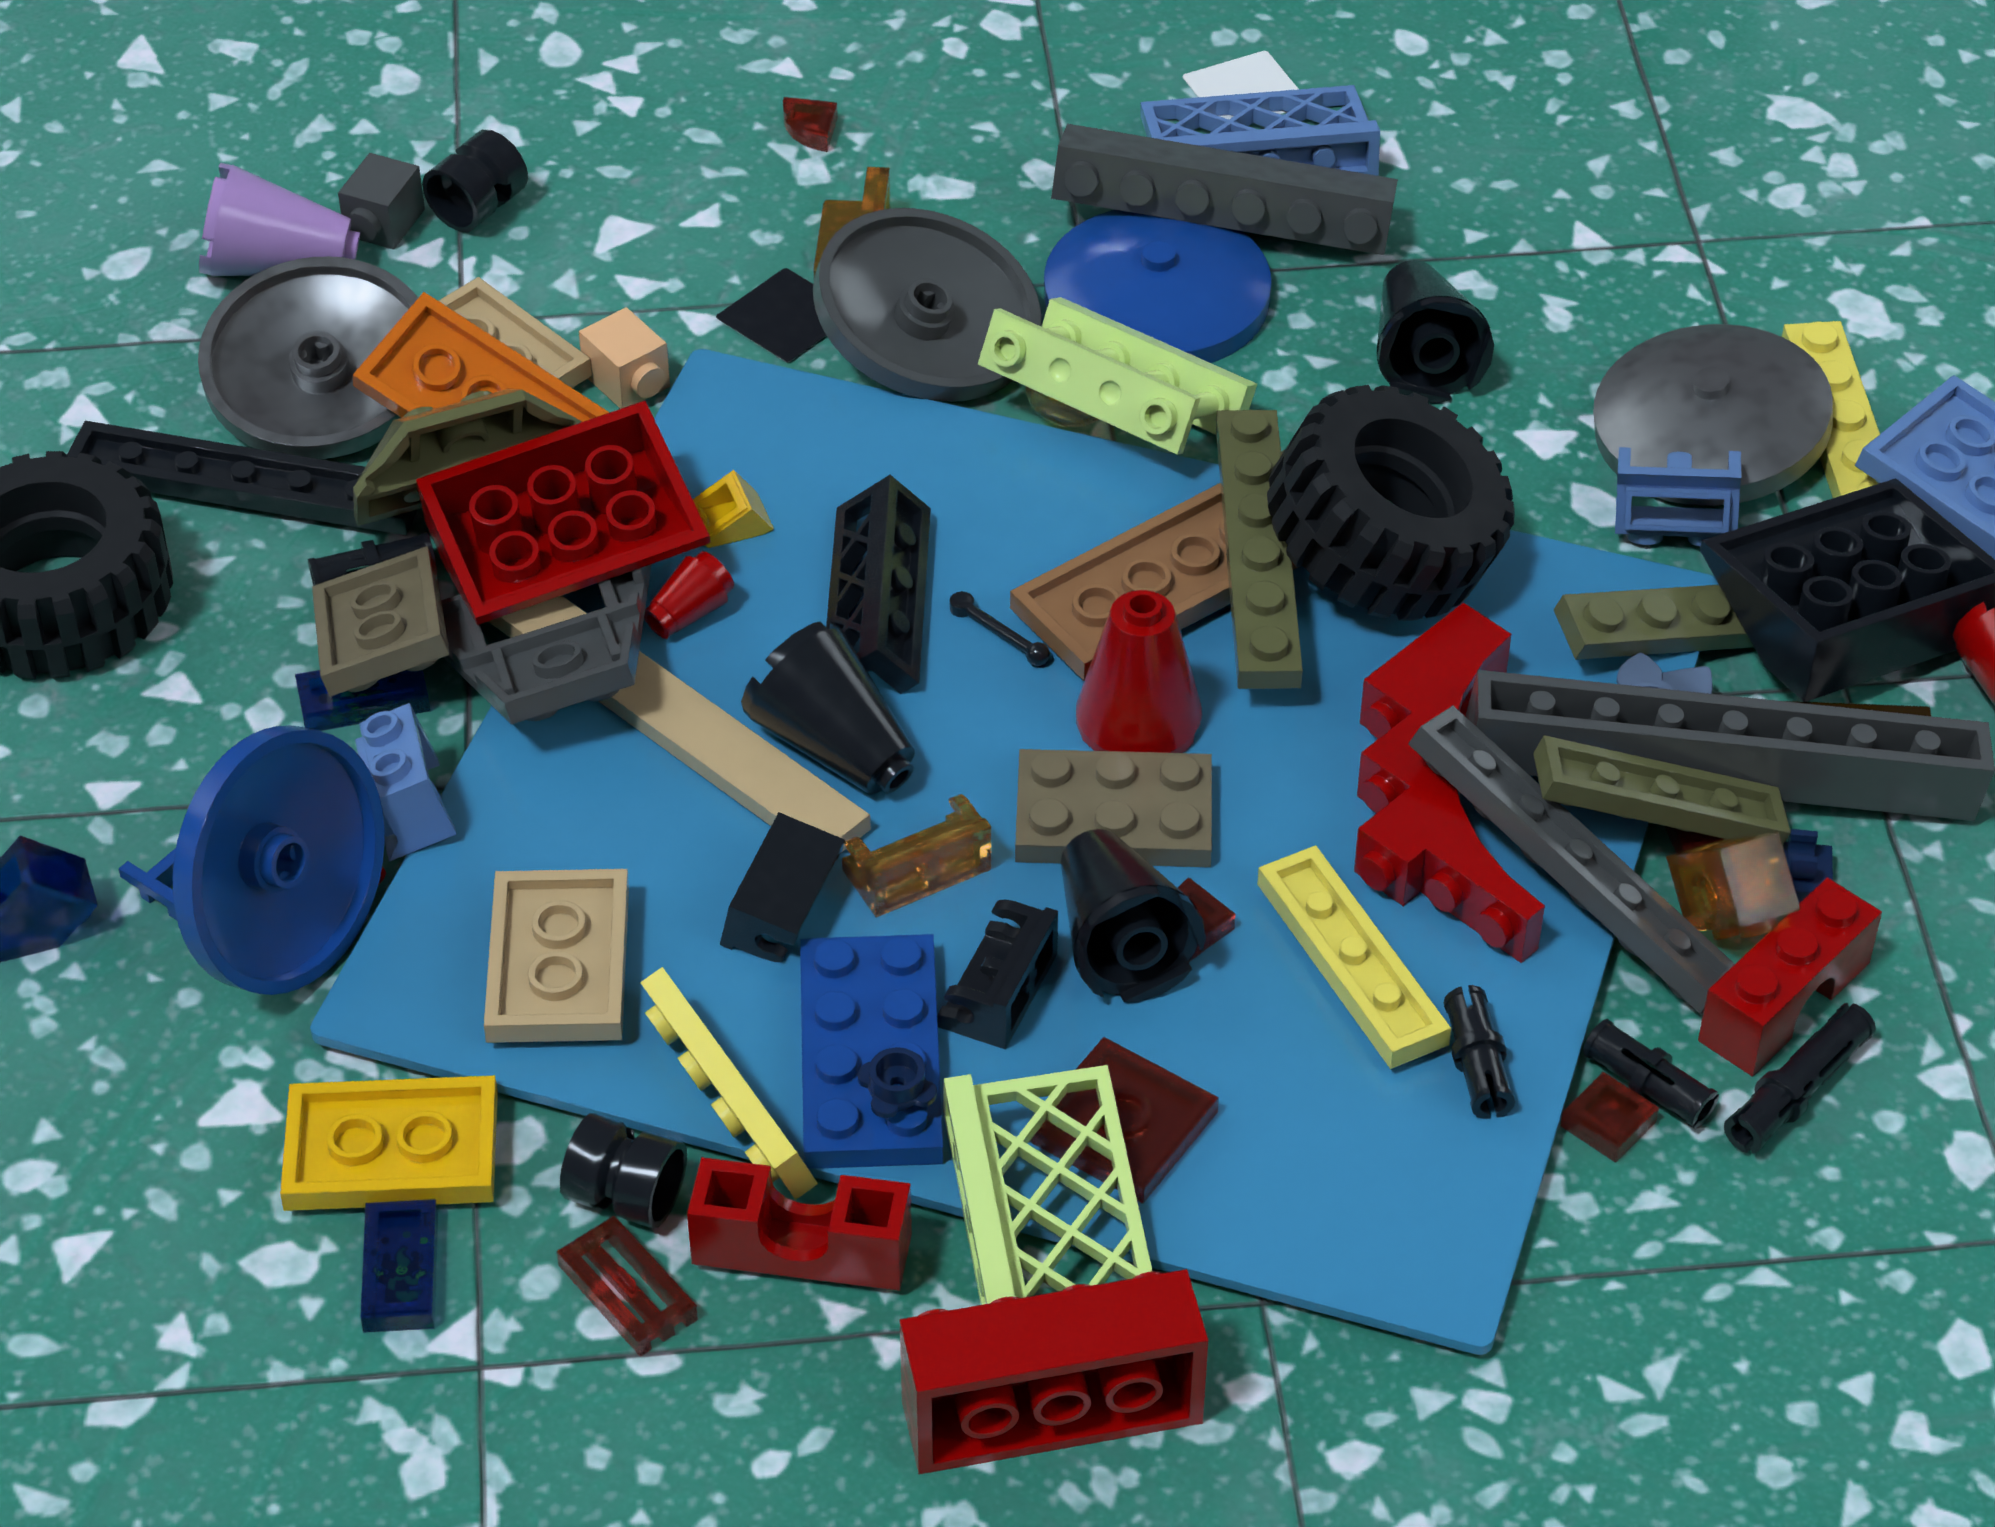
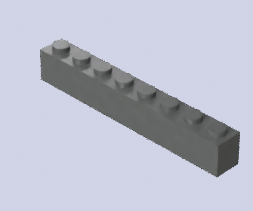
M1477 670L1465 716L1530 776H1538L1533 753L1542 737L1546 735L1779 787L1781 798L1784 802L1975 821L1995 772L1989 722L1486 670Z

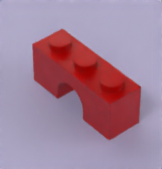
M1827 877L1708 989L1698 1041L1753 1077L1792 1039L1797 1018L1806 1001L1815 990L1832 1000L1870 963L1882 911Z
M701 1157L687 1212L691 1263L694 1265L900 1291L912 1236L911 1183L840 1175L836 1197L833 1201L817 1205L804 1204L785 1197L775 1188L772 1182L771 1166Z

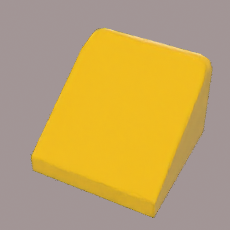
M732 470L693 499L710 535L711 543L705 545L708 548L760 536L774 529L758 493L735 470Z

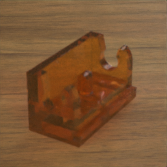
M958 794L948 799L955 812L946 815L944 822L870 852L865 843L857 836L844 841L851 855L842 858V870L876 918L991 870V825L985 818H981L963 794Z

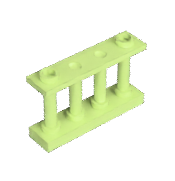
M1062 297L1050 299L1042 326L1001 308L994 309L978 361V365L1177 455L1182 454L1192 424L1216 434L1217 410H1249L1257 387L1255 382Z

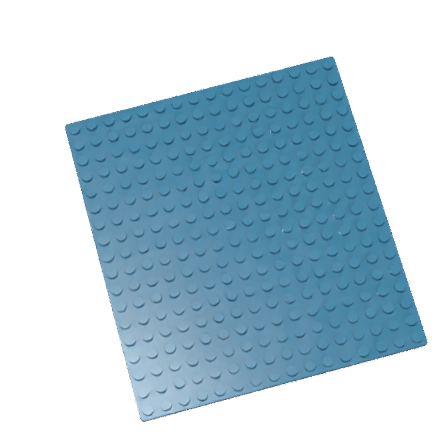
M698 349L693 351L654 418L692 499L732 470H735L758 493L774 529L760 536L712 548L704 545L653 563L651 566L646 608L686 556L695 557L701 551L710 553L725 566L734 581V588L727 594L728 601L726 604L682 630L675 632L668 639L658 636L644 619L639 651L869 813L871 830L844 850L838 860L836 859L794 945L776 941L768 935L761 934L766 940L778 943L788 950L782 962L762 959L736 947L730 950L720 945L728 908L771 826L598 701L586 700L561 708L547 719L540 721L524 720L512 725L491 705L440 795L441 801L455 826L456 835L406 855L311 1023L310 1029L314 1042L322 1046L442 1078L495 1075L498 1093L587 1116L589 1113H597L624 1122L626 1127L651 1131L681 1142L749 1160L744 1151L755 1144L746 1131L736 1138L731 1135L710 1105L721 1097L712 1084L702 1091L699 1090L677 1059L688 1051L679 1038L670 1045H667L644 1013L653 1007L655 1003L640 982L663 967L804 1162L800 939L934 934L938 1015L942 1006H946L948 1002L943 998L949 986L959 983L985 936V929L990 920L1008 923L1013 927L1020 928L1013 920L1002 919L992 914L991 911L998 900H1012L1041 910L1048 907L1058 911L1057 956L1006 1050L938 1027L943 1164L809 1169L813 1177L838 1184L840 1175L911 1183L912 1204L964 1217L943 1112L944 1078L971 1074L973 1085L1108 1065L1152 1268L1166 1272L1187 1269L1189 1277L1192 1279L1472 1354L1483 1355L1491 1351L1615 935L1593 914L1578 906L1570 897L1569 892L1541 866L1528 860L1522 853L1521 848L1492 821L1482 817L1475 810L1473 804L1459 791L1458 795L1461 806L1480 842L1513 880L1545 905L1539 949L1524 962L1520 963L1502 949L1486 943L1478 932L1451 913L1441 911L1435 907L1429 898L1421 892L1406 905L1402 906L1384 892L1372 889L1364 882L1360 875L1354 872L1358 828L1376 814L1362 799L1357 797L1361 752L1378 740L1366 727L1360 724L1364 679L1458 606L1452 607L1449 612L1431 618L1423 616L1422 619L1413 621H1399L1396 614L1380 618L1369 615L1368 609L1360 605L1351 608L1337 601L1339 595L1327 587L1321 590L1309 580L1310 573L1303 566L1293 570L1303 670L1301 688L1238 689L1231 604L1180 630L1202 706L1201 724L1194 735V742L1183 753L1212 754L1211 867H1153L1196 905L1203 918L1206 941L1203 950L1201 951L1198 945L1190 959L1189 964L1192 967L1190 973L1182 982L1164 994L1140 1002H1123L1120 995L1102 992L1104 997H1101L1091 991L1080 977L1075 966L1061 863L1015 862L1019 749L1094 750L1082 740L1076 725V704L1084 681L1010 609V591L1219 484V464L934 400L921 399L894 391L711 350ZM891 474L931 508L919 684L900 694L874 672L869 671L868 673L915 750L911 761L914 769L908 780L894 792L887 794L882 790L876 794H868L753 722L744 713L741 700L752 676L761 684L773 669L765 659L774 649L791 635L812 623L821 622L826 627L836 509ZM868 514L857 520L856 532ZM1510 530V537L1463 602L1512 634L1507 673L1617 684V675L1621 665L1632 656L1575 660L1553 610L1562 595L1719 584L1715 576ZM867 551L865 552L857 566L854 568L853 574L857 570L863 559L866 557ZM597 583L562 595L586 613L605 608ZM956 592L970 593L974 598V605L1031 643H1044L1050 651L1048 662L1039 667L1031 665L1027 661L1026 653L969 616H954L950 611V597ZM863 595L859 599L851 613L849 614V618L852 616L860 602L863 600ZM860 638L853 647L856 653L859 651ZM1700 651L1649 654L1647 656L1659 666L1662 672L1696 667ZM1531 776L1539 784L1538 776ZM1562 805L1635 872L1649 822L1626 819L1617 815L1577 806ZM1316 845L1450 1027V1019L1443 1003L1445 996L1455 988L1462 986L1468 1008L1472 1005L1468 985L1478 986L1485 990L1494 1031L1503 1036L1507 1050L1506 1059L1503 1061L1510 1090L1513 1091L1516 1101L1513 1109L1509 1113L1497 1118L1490 1095V1098L1486 1099L1490 1119L1479 1118L1473 1114L1464 1072L1455 1067L1451 1048L1455 1042L1452 1027L1449 1046L1390 1069L1257 885L1258 867ZM627 869L629 900L622 1040L486 1043L484 1014L495 871ZM1096 1089L1067 1093L1056 1108L1086 1127L1100 1109ZM1048 1096L1039 1098L1045 1101L1048 1098ZM1017 1101L989 1105L992 1122L1016 1137L1035 1114ZM1046 1120L1029 1141L1028 1145L1058 1163L1076 1138ZM1103 1124L1097 1134L1107 1140ZM997 1143L999 1158H1001L1007 1149ZM1086 1146L1068 1170L1099 1189L1113 1171L1111 1160ZM1018 1156L1005 1172L1003 1178L1007 1186L1030 1199L1048 1175ZM1058 1182L1040 1207L1071 1226L1089 1200ZM1116 1186L1109 1196L1120 1202ZM1009 1205L1013 1221L1020 1211ZM1099 1208L1081 1233L1113 1252L1127 1231L1125 1223ZM1032 1219L1028 1221L1021 1233L1054 1242H1059L1061 1237ZM1131 1250L1124 1256L1123 1259L1125 1261L1133 1262Z

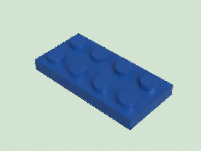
M934 934L800 939L803 1150L805 1165L808 1169L943 1164ZM895 1047L909 1049L923 1058L925 1078L936 1085L937 1097L927 1107L913 1105L905 1111H899L892 1118L879 1117L871 1110L873 1098L868 1088L862 1087L858 1083V1071L862 1065L871 1062L875 1055L885 1049Z

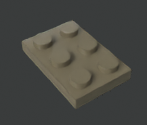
M428 546L312 586L320 676L330 697L345 691L359 692L366 690L379 679L405 670H423L433 665L439 658L449 655L437 568Z
M1019 749L1015 862L1061 863L1062 853L1073 838L1089 830L1104 829L1116 834L1152 866L1211 867L1212 754Z

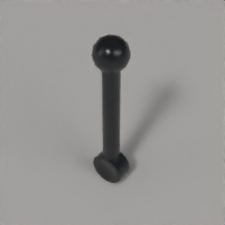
M961 591L954 593L950 597V611L954 616L971 617L1026 653L1027 661L1031 665L1039 667L1048 662L1050 651L1044 643H1031L974 605V598L970 593Z

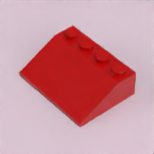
M646 401L416 479L427 527L448 574L477 625L711 543L705 524Z

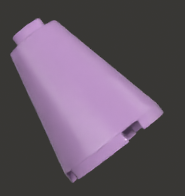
M219 164L220 177H215L202 236V239L210 241L207 256L200 255L199 273L211 276H253L269 267L301 258L331 256L356 260L360 232L350 230V218L233 164Z

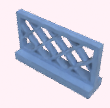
M1354 85L1140 102L1141 120L1146 136L1150 138L1379 176L1380 129L1376 120H1368ZM1331 106H1343L1338 111L1327 108ZM1281 110H1283V111H1286L1287 113L1284 114V115H1281V114H1278V113H1275V112H1272V111H1281ZM1219 115H1231L1234 117H1232L1231 119H1226L1220 117ZM1177 119L1180 121L1174 124L1165 120ZM1305 119H1309L1318 122L1319 124L1310 125L1302 121ZM1255 123L1266 128L1258 130L1249 127V125ZM1200 127L1211 132L1209 134H1202L1194 130Z

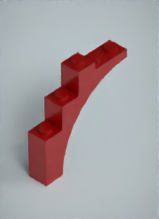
M1463 602L1364 679L1360 724L1366 727L1378 740L1361 752L1357 797L1362 799L1376 814L1358 828L1354 872L1360 875L1364 882L1372 889L1384 892L1402 906L1406 905L1421 892L1429 898L1435 907L1441 911L1451 913L1478 932L1486 943L1502 949L1522 963L1539 949L1545 905L1503 870L1477 837L1461 806L1457 789L1444 777L1433 772L1426 764L1425 759L1408 745L1422 725L1451 706L1456 707L1466 716L1477 670L1507 673L1512 634Z

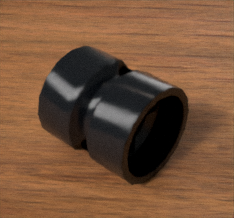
M482 129L455 150L457 154H451L444 158L424 175L422 181L423 194L429 207L441 221L459 232H470L491 216L497 207L508 202L524 189L527 184L528 171L522 155L507 138L493 130Z
M589 1113L576 1128L567 1147L560 1174V1193L564 1199L591 1208L606 1209L613 1202L614 1212L618 1217L650 1228H658L669 1216L679 1196L687 1166V1147L684 1142L651 1131H643L635 1138L634 1130L627 1128L624 1122L597 1113Z

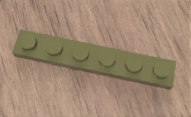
M1217 410L1216 437L1238 689L1301 688L1303 670L1292 561L1287 556V543L1285 541L1279 542L1272 525V518L1274 516L1269 514L1267 491L1270 488L1269 478L1274 466L1281 457L1277 410Z

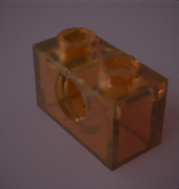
M1779 832L1726 838L1666 856L1683 917L1699 931L1711 930L1714 940L1740 935V938H1749L1777 930L1779 923L1777 917L1800 910Z

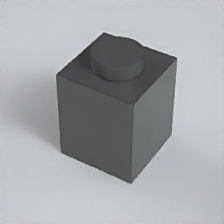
M369 153L338 192L341 214L351 219L350 230L360 232L361 241L390 249L396 248L425 210L419 166Z

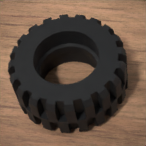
M1369 385L1347 388L1345 391L1334 392L1322 398L1318 405L1312 407L1271 472L1269 478L1270 488L1267 491L1269 514L1274 516L1272 518L1273 529L1278 541H1285L1287 543V556L1296 567L1302 565L1310 573L1309 580L1318 588L1323 590L1327 587L1339 595L1337 601L1351 608L1360 605L1368 609L1369 615L1380 618L1390 617L1391 614H1396L1399 621L1422 619L1423 616L1426 618L1436 617L1449 612L1452 607L1459 606L1470 595L1509 539L1515 515L1510 481L1508 476H1501L1502 463L1494 450L1487 451L1482 445L1483 437L1472 426L1467 429L1456 420L1458 415L1446 407L1440 410L1428 403L1429 398L1415 392L1407 396L1400 394L1397 387L1382 385L1372 391Z
M46 451V457L30 459L29 454L12 457V463L0 467V673L4 674L7 669H10L19 678L36 679L37 674L50 673L53 679L71 677L70 671L86 667L87 672L104 667L105 659L113 655L120 659L132 651L136 646L135 639L139 637L145 640L159 623L158 617L164 614L170 602V588L173 585L172 567L161 514L157 502L151 497L150 490L142 481L134 476H130V472L111 461L106 465H102L101 460L93 455L79 453L78 457L74 458L67 457L63 451ZM59 556L82 557L74 563L50 571L34 573L17 572L31 563Z

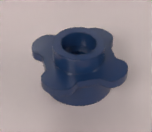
M895 1047L885 1049L875 1055L871 1062L862 1065L858 1071V1083L862 1087L868 1088L873 1098L871 1101L872 1112L882 1118H892L899 1111H905L913 1105L927 1107L937 1097L936 1085L925 1078L923 1058L906 1048Z

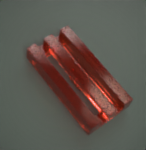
M612 1216L557 1251L558 1266L640 1357L652 1350L651 1341L659 1337L664 1342L674 1336V1326L680 1322L688 1327L698 1320L697 1305L615 1216ZM608 1240L668 1307L660 1311L636 1285L635 1280L625 1269L619 1266L603 1249L602 1243ZM585 1255L640 1315L645 1321L641 1324L581 1256Z

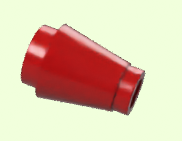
M701 551L695 557L686 556L650 602V605L645 608L644 619L658 636L668 639L675 632L682 630L726 604L728 601L727 594L734 588V581L725 566L710 553Z

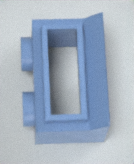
M1619 447L1615 534H1627L1629 541L1641 545L1660 543L1664 536H1686L1691 544L1701 547V542L1704 539L1738 529L1741 451H1729L1728 470L1692 468V455L1686 452L1669 453L1667 455V468L1630 466L1631 448ZM1632 496L1724 500L1723 509L1631 505Z
M410 703L390 711L375 713L359 723L362 737L355 739L358 755L368 767L375 781L380 796L388 861L390 862L456 835L455 826L428 774V770L440 766L439 759Z

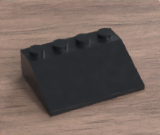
M1896 478L1704 539L1701 542L1700 551L1763 664L1803 702L1957 650L1953 632L1958 621L1973 607L1982 602L1985 603L1987 611L1995 608V559Z

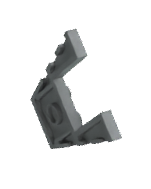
M652 564L597 583L605 608L490 645H486L481 625L476 624L460 594L443 599L441 602L449 655L443 658L511 725L524 720H544L554 715L561 708L586 700H606L618 693L620 689L635 684Z

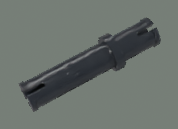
M1848 1003L1841 1005L1828 1019V1022L1816 1031L1780 1069L1768 1071L1756 1082L1755 1093L1724 1123V1131L1728 1140L1740 1151L1747 1153L1751 1150L1752 1154H1755L1783 1124L1795 1122L1807 1110L1808 1100L1848 1061L1849 1057L1875 1034L1876 1026L1872 1016L1858 1004L1853 1003L1850 1007Z

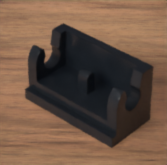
M778 812L729 905L720 945L730 950L736 947L769 961L782 962L788 950L778 943L766 940L761 934L768 935L776 941L791 945L795 944L814 902L836 859L838 860L842 852L845 839Z
M1005 899L996 902L991 911L992 914L1002 919L1013 920L1020 928L1013 927L1008 923L990 920L985 929V936L959 983L949 986L943 998L948 1002L946 1006H942L937 1015V1023L939 1028L1006 1050L1057 956L1058 911L1048 907L1041 910Z

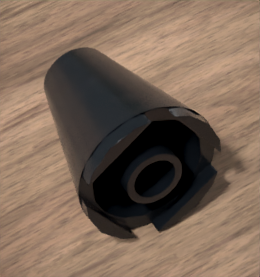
M1409 260L1396 265L1386 275L1382 288L1377 342V361L1382 375L1391 387L1398 388L1400 394L1408 396L1415 392L1429 398L1428 403H1442L1451 400L1450 394L1466 386L1469 390L1481 381L1492 362L1494 341L1488 321L1479 309L1429 264L1423 261Z
M830 621V629H827L821 622H815L791 635L765 659L773 669L760 684L753 676L748 682L741 703L744 713L753 722L866 793L876 794L882 790L887 794L892 793L901 787L911 776L914 769L911 761L915 750L847 636L835 623Z
M1094 829L1083 832L1073 838L1062 853L1061 869L1074 962L1080 977L1093 993L1104 997L1102 992L1120 995L1123 1002H1140L1164 994L1182 982L1190 973L1192 967L1189 961L1198 945L1201 951L1203 950L1206 941L1204 922L1196 905L1113 832L1104 829Z

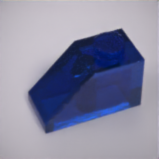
M19 836L0 857V963L58 948L79 925L88 920L92 911L98 906L85 858L23 836Z

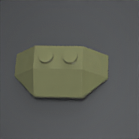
M506 389L494 393L479 391L466 396L458 403L436 409L420 407L411 410L402 418L392 421L353 487L354 517L357 526L421 509L422 505L416 483L418 478L581 423L582 421L520 389Z

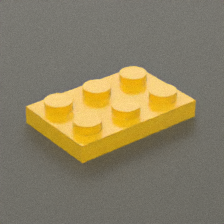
M496 1076L289 1084L280 1191L283 1210L494 1202L498 1099Z

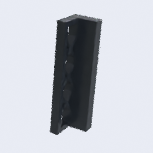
M890 474L836 509L826 628L830 629V621L835 623L845 633L853 647L860 638L857 655L866 670L874 672L897 692L902 694L919 684L931 508ZM868 514L856 532L857 520ZM867 551L866 557L863 559V561L861 562V564L859 565V567L857 568V570H856V571L854 572V574H853L854 568L857 566V564L859 563V561L861 560V558L863 557V555H864L865 552ZM863 595V600L860 602L852 616L849 618V614L851 613V611Z

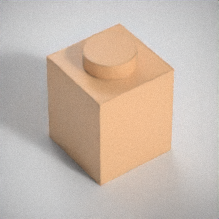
M627 307L579 331L580 350L591 358L592 376L588 380L620 409L642 402L670 387L667 343Z

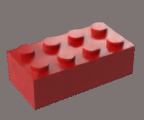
M1187 1269L1168 1273L1146 1272L1137 1275L1133 1279L1093 1286L1077 1284L1053 1293L1024 1298L1002 1297L990 1304L949 1311L933 1309L915 1317L899 1319L902 1405L919 1475L1203 1424L1208 1337Z

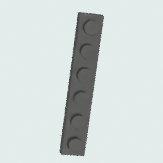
M1451 706L1422 725L1408 745L1425 759L1428 767L1449 781L1473 804L1475 810L1482 817L1492 821L1515 842L1528 860L1541 866L1567 890L1572 900L1578 906L1593 914L1618 938L1620 944L1628 952L1638 956L1667 983L1673 994L1687 1001L1699 1013L1703 1012L1708 989L1735 963L1558 802L1544 800L1540 785L1456 707Z

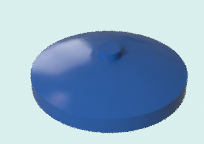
M1111 210L1085 220L1071 229L1057 242L1045 266L1044 301L1047 310L1050 299L1062 297L1202 360L1213 363L1241 349L1253 339L1263 326L1270 307L1271 273L1266 257L1261 249L1243 231L1121 210Z
M285 725L266 728L249 735L229 749L215 763L196 790L182 822L175 850L173 865L174 908L179 929L191 955L209 975L219 982L238 989L266 995L283 994L300 989L328 971L347 951L362 928L375 898L381 876L385 828L381 800L375 781L362 758L352 747L334 735L305 727Z

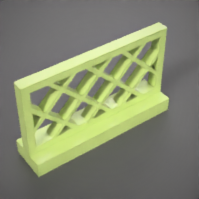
M1108 1065L973 1085L971 1074L944 1078L943 1112L981 1305L990 1304L1002 1297L1024 1298L1033 1296L1043 1282L1057 1291H1062L1069 1286L1076 1285L1053 1270L1071 1245L1103 1264L1088 1284L1091 1286L1104 1284L1113 1271L1125 1279H1133L1142 1273L1153 1272ZM1096 1089L1100 1109L1086 1127L1056 1108L1067 1093ZM1048 1096V1098L1045 1101L1039 1098ZM1017 1101L1035 1114L1016 1137L992 1122L989 1105ZM1046 1120L1076 1138L1058 1163L1028 1145L1029 1141ZM1103 1124L1107 1140L1097 1134ZM997 1143L1007 1149L1001 1158H999ZM1086 1146L1112 1161L1113 1171L1099 1189L1068 1170ZM1018 1156L1048 1175L1030 1199L1004 1183L1003 1175ZM1058 1182L1089 1200L1071 1226L1040 1207ZM1116 1186L1120 1202L1109 1196ZM1009 1205L1020 1211L1013 1221ZM1099 1208L1125 1223L1127 1233L1113 1252L1081 1233ZM1030 1219L1061 1237L1043 1263L1017 1247L1016 1237ZM1129 1250H1131L1134 1266L1123 1259ZM1022 1268L1033 1275L1026 1285Z

